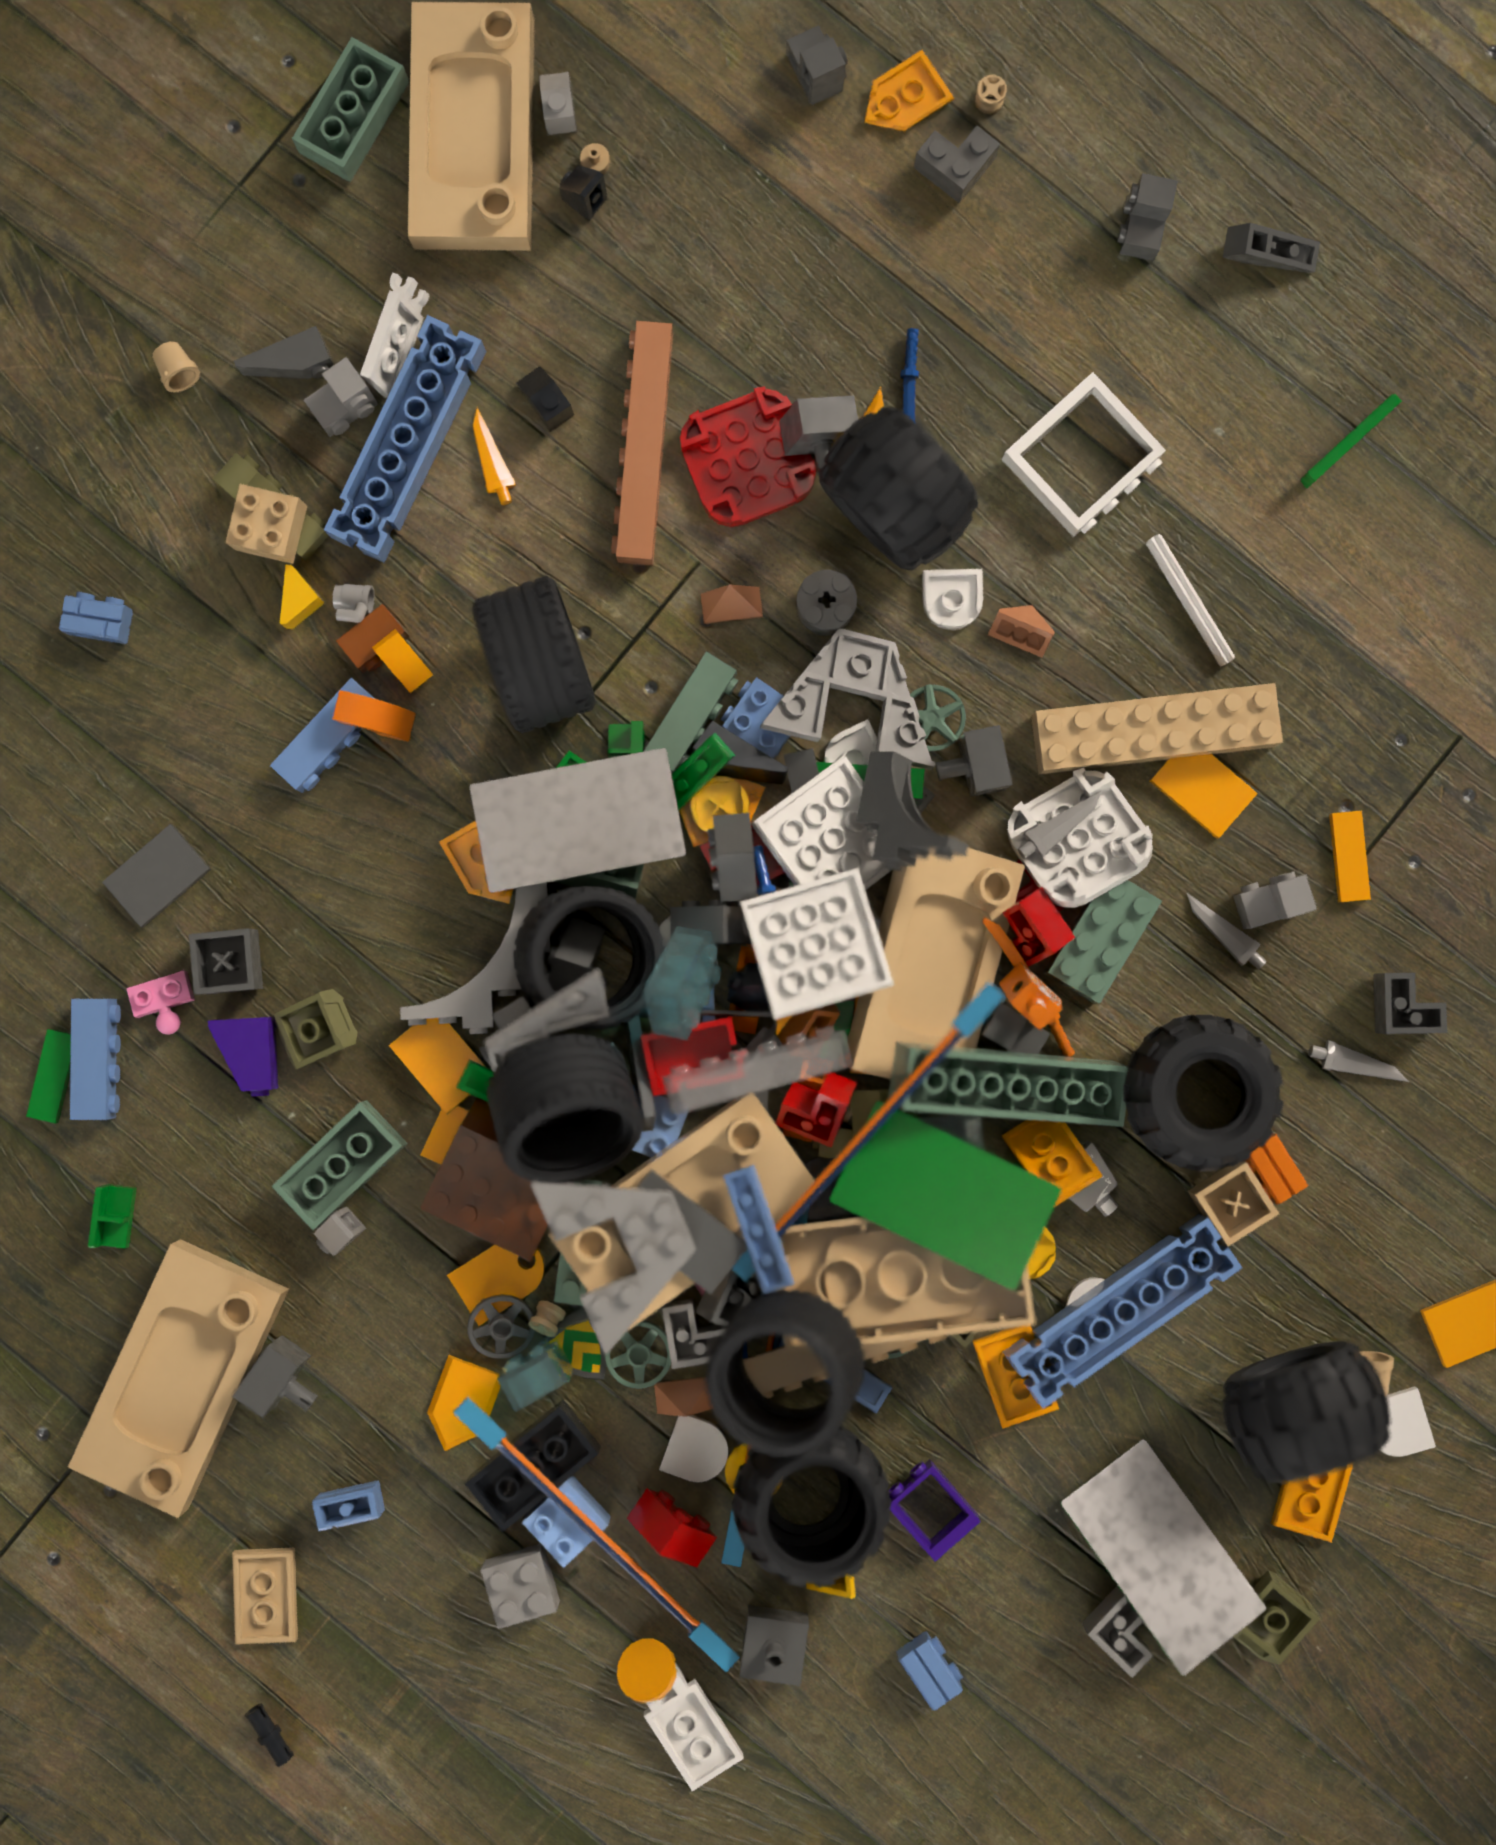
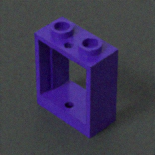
M929 1459L925 1464L919 1462L909 1472L910 1477L902 1484L900 1482L895 1483L888 1490V1494L891 1500L890 1511L936 1562L981 1521L976 1511ZM930 1474L963 1510L931 1539L927 1537L899 1504L904 1497Z

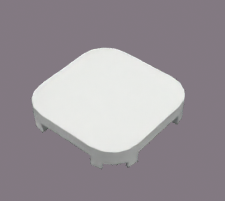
M1084 768L1073 771L1072 778L1025 805L1022 801L1013 808V813L1008 821V838L1014 852L1023 865H1025L1039 888L1043 887L1053 904L1063 908H1076L1087 904L1140 873L1148 865L1152 857V834L1149 827H1145L1115 785V779L1108 772L1104 774L1098 771H1085ZM1101 791L1095 810L1055 845L1047 855L1041 857L1037 851L1025 859L1020 855L1018 849L1028 842L1024 835L1025 832Z

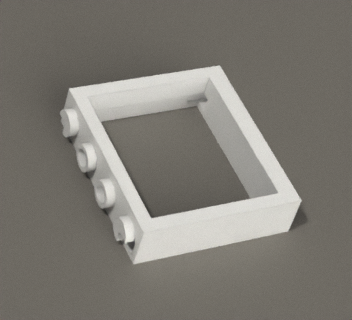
M1092 372L1006 450L1002 461L1074 537L1080 531L1085 534L1097 523L1094 518L1102 511L1108 514L1119 503L1116 498L1125 491L1127 495L1130 494L1141 483L1138 478L1144 472H1147L1149 475L1153 473L1163 463L1160 458L1166 450ZM1093 394L1148 455L1084 514L1078 517L1022 456L1089 395Z

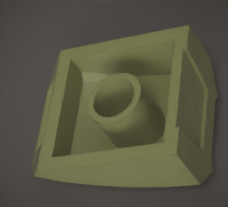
M334 989L319 992L273 1014L276 1030L287 1056L296 1070L356 1044L358 1031L355 1029L343 1002L344 998Z
M1268 1570L1253 1588L1266 1606V1610L1233 1637L1261 1660L1281 1664L1320 1620V1617L1313 1605L1304 1596L1282 1580L1276 1573Z

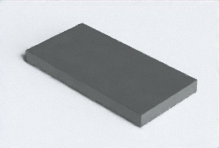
M650 1169L636 1188L672 1190L696 1245L695 1252L679 1270L708 1293L712 1294L747 1250L746 1242L661 1175Z

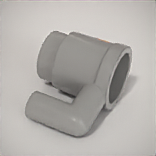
M335 585L333 607L337 609L336 620L356 623L363 621L365 615H369L373 611V586Z

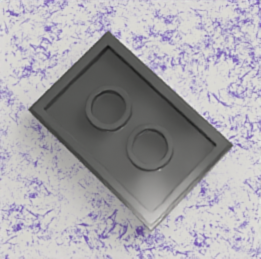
M169 824L102 883L136 923L144 928L212 869L173 824Z

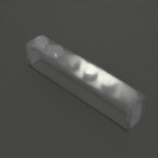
M833 1026L816 1029L815 1036L806 1038L805 1033L787 1037L788 1043L778 1046L776 1041H771L758 1045L759 1051L748 1053L747 1049L730 1052V1058L719 1061L718 1056L701 1060V1066L690 1069L689 1064L671 1068L670 1075L662 1076L671 1113H684L851 1067L853 1063L845 1030H834Z

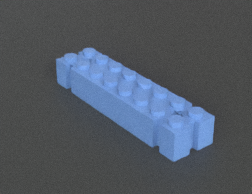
M427 315L417 335L421 346L419 350L411 348L339 497L344 506L341 511L333 509L324 528V531L330 538L351 548L357 542L356 546L362 553L385 563L394 544L390 533L393 528L398 531L401 530L469 389L471 382L467 374L469 370L477 372L486 353L482 340L461 330L456 337L453 335L448 324ZM442 358L444 359V363H440L439 361ZM369 516H371L372 520L369 523L366 522V524L364 525L362 520L365 517L369 519Z
M1196 1215L1179 1227L1182 1232L1180 1237L1166 1236L1035 1328L1032 1332L1036 1338L1028 1343L1021 1338L1003 1351L1014 1370L1022 1378L1028 1375L1029 1378L1023 1383L1043 1409L1064 1395L1060 1390L1061 1386L1068 1382L1071 1386L1075 1387L1211 1291L1213 1288L1209 1284L1210 1281L1217 1279L1223 1282L1242 1269V1266L1228 1247L1217 1245L1216 1241L1222 1237L1208 1217ZM1195 1252L1198 1253V1255L1196 1256L1198 1262L1196 1264L1192 1263V1260L1194 1259L1193 1254ZM1046 1357L1051 1358L1049 1360L1051 1366L1048 1368L1044 1366V1359Z

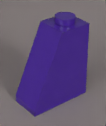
M273 1017L208 1021V1028L241 1091H251V1097L268 1096L269 1090L278 1089L276 1027Z

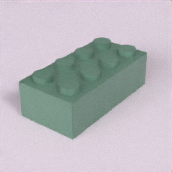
M351 37L292 137L299 153L351 182L409 84L404 66Z
M1126 880L1084 904L1070 927L1075 938L1054 953L1043 973L1091 1003L1100 1004L1162 900L1131 881Z
M367 1100L362 1101L271 1187L312 1230H315L333 1213L337 1212L408 1143Z

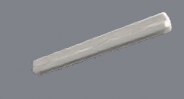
M1158 534L1150 538L1146 542L1148 549L1220 666L1228 664L1235 658L1233 652L1162 535Z

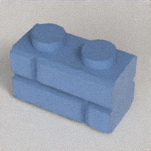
M76 592V597L65 596L62 609L63 614L61 615L59 626L60 631L67 635L121 644L128 642L129 626L131 625L133 611L124 605V600L106 597L105 602L94 600V595L83 592Z
M379 1480L319 1493L317 1498L313 1500V1508L319 1531L332 1529L333 1526L337 1528L377 1519L385 1510Z
M926 1631L899 1648L897 1656L932 1711H935L948 1700L962 1692L960 1680L963 1676L954 1662L948 1664L943 1657L946 1650L936 1636L931 1639Z

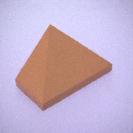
M729 584L701 594L704 624L763 617L759 587Z
M1032 605L999 609L988 635L1043 658L1054 635V631Z
M705 1377L664 1381L654 1385L657 1414L687 1417L713 1409L710 1406L709 1395L706 1392L707 1383L705 1382Z

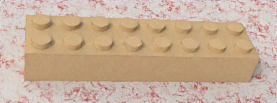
M1275 683L1038 710L1031 716L1038 775L1074 771L1081 768L1091 769L1195 755L1272 748L1283 743Z

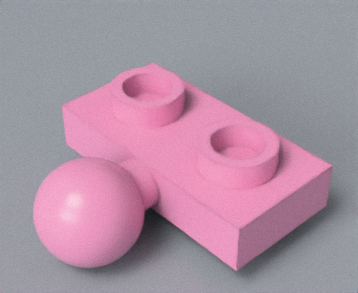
M184 970L126 988L133 1016L140 1018L159 1012L156 1019V1027L161 1033L166 1035L175 1033L181 1023L179 1016L171 1011V1008L195 1000L188 973Z

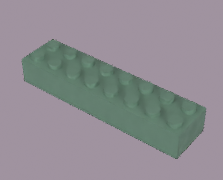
M896 1041L888 1100L937 1045ZM953 1047L899 1108L913 1111L1123 1127L1126 1112V1103L1123 1102V1084L1126 1082L1128 1067L1125 1064L1110 1060Z

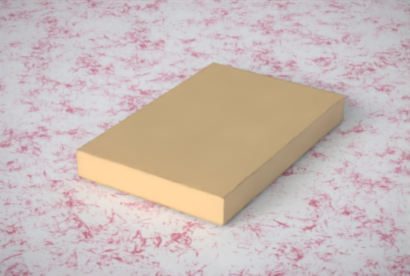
M295 1548L234 1550L232 1560L235 1644L296 1642L298 1639Z

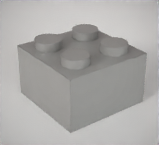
M541 1543L485 1560L481 1572L498 1629L557 1612L560 1599L545 1547Z

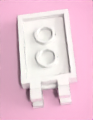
M396 273L391 275L390 287L393 291L389 290L360 376L384 398L388 397L411 348L414 347L424 319L421 311L430 296L425 290L420 289L417 297L412 299L418 282L414 278L408 277L406 283L400 287L402 278Z
M675 1663L677 1675L672 1689L662 1699L656 1702H647L646 1704L649 1708L644 1711V1717L690 1789L694 1791L744 1759L743 1752L696 1679L687 1683L681 1669Z

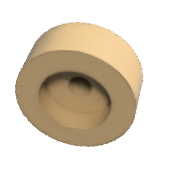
M592 143L581 151V166L600 171L603 175L608 171L610 157L603 145Z

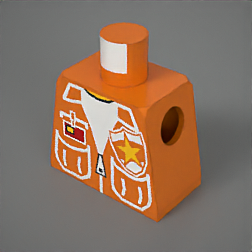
M1021 962L999 982L1008 1001L1039 1030L1043 1029L1062 1010L1061 999ZM1023 982L1022 987L1018 991H1016V986L1019 983Z

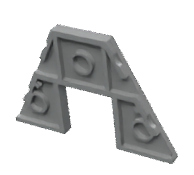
M839 628L760 725L761 729L818 742L822 735L829 688L883 701L875 752L894 751L912 760L911 766L932 770L935 767V762L931 760L924 739L926 737L925 731L919 724L920 716L914 698L910 696L905 681L907 676L904 667L899 662V652L896 643Z
M599 969L485 1040L493 1072L513 1053L535 1041L548 1038L549 1033L608 1017L609 1013Z
M534 1180L531 1186L555 1241L614 1217L635 1265L636 1272L581 1294L583 1305L606 1354L695 1252L696 1245L672 1190H646L645 1188L633 1187L627 1189L606 1185L559 1184Z

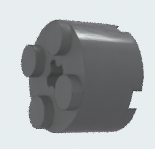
M821 570L807 576L803 580L797 594L796 611L799 620L816 635H834L839 628H846L854 616L857 605L856 590L849 578L837 571ZM823 598H828L829 602H832L830 608H825L824 604L821 603Z

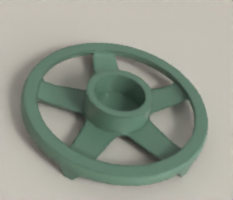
M929 684L916 689L910 696L915 698L925 692V708L918 710L919 722L925 731V740L931 731H937L948 740L942 745L927 746L928 751H939L951 746L961 736L965 727L966 712L961 699L952 690L944 686ZM934 691L948 694L955 702L938 707ZM960 710V726L954 735L945 723V718Z
M641 1321L635 1325L650 1329L641 1341L637 1342L628 1332H625L620 1339L627 1348V1351L613 1359H610V1351L605 1354V1362L610 1374L619 1383L630 1388L642 1389L655 1385L664 1378L671 1366L667 1335L658 1325L647 1321ZM657 1335L665 1343L667 1358L650 1350ZM628 1364L633 1366L635 1383L621 1378L614 1368ZM654 1364L664 1367L656 1378L644 1383L645 1365Z

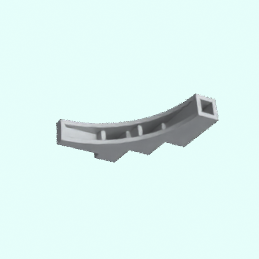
M547 882L516 888L515 907L510 927L500 948L480 973L466 985L445 997L421 1005L401 1007V1020L408 1019V1025H426V1018H438L439 1024L457 1023V1017H462L463 1029L469 1028L470 1034L488 1033V1027H494L492 991H498V996H516V990L521 989L516 974H518L517 969H514L513 951L516 950L517 946L514 943L519 927H523V920L533 907H537L539 905L538 902L547 897ZM550 935L547 938L544 952H550Z

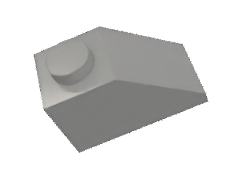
M569 72L541 75L540 92L548 135L576 132Z
M346 1206L333 1213L318 1228L314 1235L318 1238L316 1243L320 1249L326 1254L331 1253L335 1256L367 1228Z

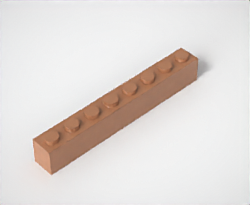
M636 321V331H630L629 349H634L633 360H628L627 378H631V389H625L624 407H628L629 412L628 419L623 418L622 436L626 437L625 448L620 447L619 466H624L623 477L617 478L616 494L621 495L620 506H615L614 524H618L619 527L618 536H612L611 553L616 554L618 563L653 566L673 341L671 323Z

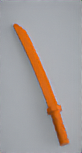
M983 918V924L1000 945L1012 965L1015 967L1021 962L1029 969L1002 927L987 918ZM1058 1013L1048 1023V1026L1051 1028L1050 1030L1063 1056L1071 1057L1075 1052L1060 1024L1059 1018L1061 1016Z

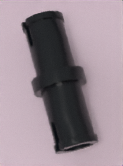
M262 1703L252 1707L245 1714V1717L258 1734L257 1741L261 1746L264 1745L277 1767L284 1765L294 1756V1753L281 1736L280 1726L278 1724L274 1725Z

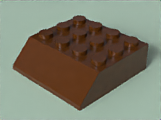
M477 1097L461 1123L420 1209L528 1261H531L548 1228V1222L531 1186L532 1181L519 1177L506 1166L489 1104Z

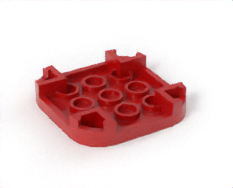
M765 386L754 388L752 393L701 413L697 410L689 415V419L682 427L680 435L682 455L704 510L710 519L719 525L727 527L741 526L793 506L807 498L814 486L816 467L811 454L785 456L779 421L792 406V403L787 396H783L775 390L766 389Z

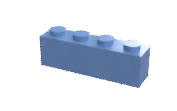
M350 678L340 689L374 698L353 678ZM339 691L270 765L299 792L303 793L305 790L310 791L319 782L320 778L318 776L325 768H332L340 759L339 753L346 746L351 747L361 736L359 732L362 728L341 724L332 719Z
M71 999L70 1120H108L116 1118V1113L119 1111L120 1098L116 1095V1083L120 1080V1067L116 1065V1053L120 1051L121 1045L120 1036L117 1035V1023H119L121 1018V1009L117 1005V999Z

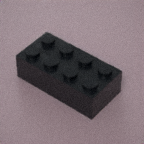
M564 1399L510 1442L556 1487H559L597 1456L601 1447ZM500 1451L474 1471L465 1482V1486L502 1532L547 1496Z

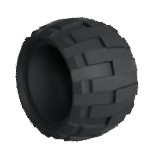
M882 407L877 413L870 412L854 422L835 441L824 459L825 465L818 472L821 487L838 509L881 553L894 564L906 570H914L920 564L926 565L945 553L962 536L973 519L972 512L978 507L977 492L963 470L930 434L908 415L896 408Z
M1187 1015L1174 1018L1172 1021L1156 1027L1144 1037L1143 1043L1137 1051H1133L1127 1064L1128 1072L1126 1082L1123 1084V1102L1126 1103L1127 1119L1134 1133L1145 1143L1146 1148L1159 1158L1183 1168L1197 1171H1216L1222 1167H1233L1251 1157L1250 1154L1258 1147L1262 1148L1274 1132L1271 1128L1276 1117L1281 1118L1284 1101L1280 1100V1086L1283 1085L1279 1066H1276L1271 1058V1050L1260 1037L1252 1034L1245 1025L1229 1018L1213 1015ZM1203 1059H1219L1229 1063L1237 1070L1241 1082V1099L1235 1116L1228 1125L1216 1130L1202 1129L1191 1124L1182 1115L1176 1100V1088L1180 1076L1191 1064Z
M1347 1341L1326 1342L1272 1356L1233 1373L1223 1386L1226 1395L1225 1399L1222 1400L1224 1419L1233 1446L1245 1465L1252 1469L1255 1477L1267 1482L1297 1481L1346 1468L1381 1451L1391 1436L1388 1426L1391 1424L1389 1402L1380 1376L1368 1357L1361 1355L1359 1347Z
M840 1426L830 1440H826L824 1445L815 1448L814 1451H806L803 1455L797 1456L794 1454L791 1457H785L784 1455L773 1456L768 1453H760L756 1449L749 1450V1458L743 1466L739 1467L733 1485L735 1490L732 1508L741 1541L751 1553L753 1560L765 1571L777 1573L781 1580L799 1586H804L805 1582L815 1583L817 1587L835 1584V1579L847 1574L849 1577H852L864 1568L863 1562L870 1555L874 1557L884 1541L882 1531L889 1524L891 1500L888 1494L889 1483L881 1464L871 1449L859 1440L857 1435ZM816 1464L831 1466L837 1474L840 1483V1497L832 1513L824 1520L811 1525H798L783 1518L775 1508L772 1494L777 1485L787 1475L804 1466Z

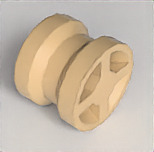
M987 75L980 80L975 95V104L981 112L993 114L1001 109L1007 92L1004 80L997 75ZM990 96L994 97L995 99H987V97Z
M541 1300L536 1306V1315L531 1317L528 1324L533 1330L542 1335L555 1337L558 1331V1322L563 1321L566 1313L559 1306Z

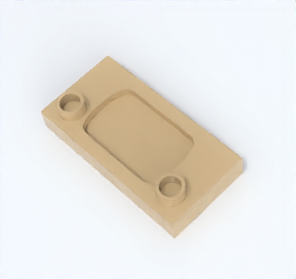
M412 2L408 238L414 250L531 251L534 17L531 3Z
M968 848L966 856H953V860H942L935 858L934 855H929L926 860L916 859L915 867L902 866V870H893L880 917L881 923L878 934L894 986L859 996L841 1066L891 1079L896 1041L938 1045L953 1028L952 1022L989 982L994 984L1002 948L983 924L982 920L987 918L999 924L1007 934L1009 922L1002 912L1015 904L1025 865ZM983 1021L969 1037L961 1038L954 1047L976 1048Z
M749 1088L614 1183L611 1187L636 1188L650 1169H653L744 1239L723 1175L754 1165L775 1225L815 1180L753 1091ZM613 1218L555 1241L552 1231L549 1229L550 1238L588 1291L637 1271ZM678 1270L629 1329L695 1282Z
M863 1217L792 1225L781 1237L783 1241L781 1245L795 1283L783 1289L787 1291L795 1289L799 1290V1292H810L811 1295H818L826 1302H831L832 1306L836 1309L839 1308L844 1317L851 1321L850 1324L852 1327H855L856 1335L860 1338L862 1345L1035 1324L1027 1267L1016 1290L1013 1291ZM784 1335L786 1354L813 1351L809 1346L796 1338Z
M183 1240L171 1243L68 1468L174 1517L179 1518L184 1514L192 1503L238 1402L232 1396L255 1365L289 1289Z

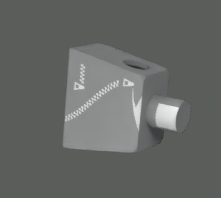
M1086 1141L1082 1146L1103 1177L1068 1199L1085 1212L1095 1205L1106 1217L1119 1206L1109 1195V1192L1118 1184L1093 1143Z

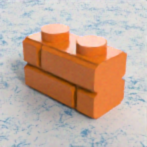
M1275 1133L1272 1134L1262 1148L1258 1147L1250 1154L1251 1157L1245 1160L1272 1203L1281 1204L1308 1187L1307 1182Z

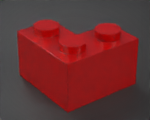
M1043 887L1026 895L1002 912L1017 935L1011 941L1028 967L1054 954L1075 938Z
M828 1071L820 1091L793 1081L781 1105L776 1126L832 1148L844 1121L857 1082Z
M647 1488L626 1519L659 1555L698 1567L717 1539V1536L709 1529L711 1524L698 1514L693 1517L682 1508H677L674 1505L675 1498L664 1490L656 1492Z

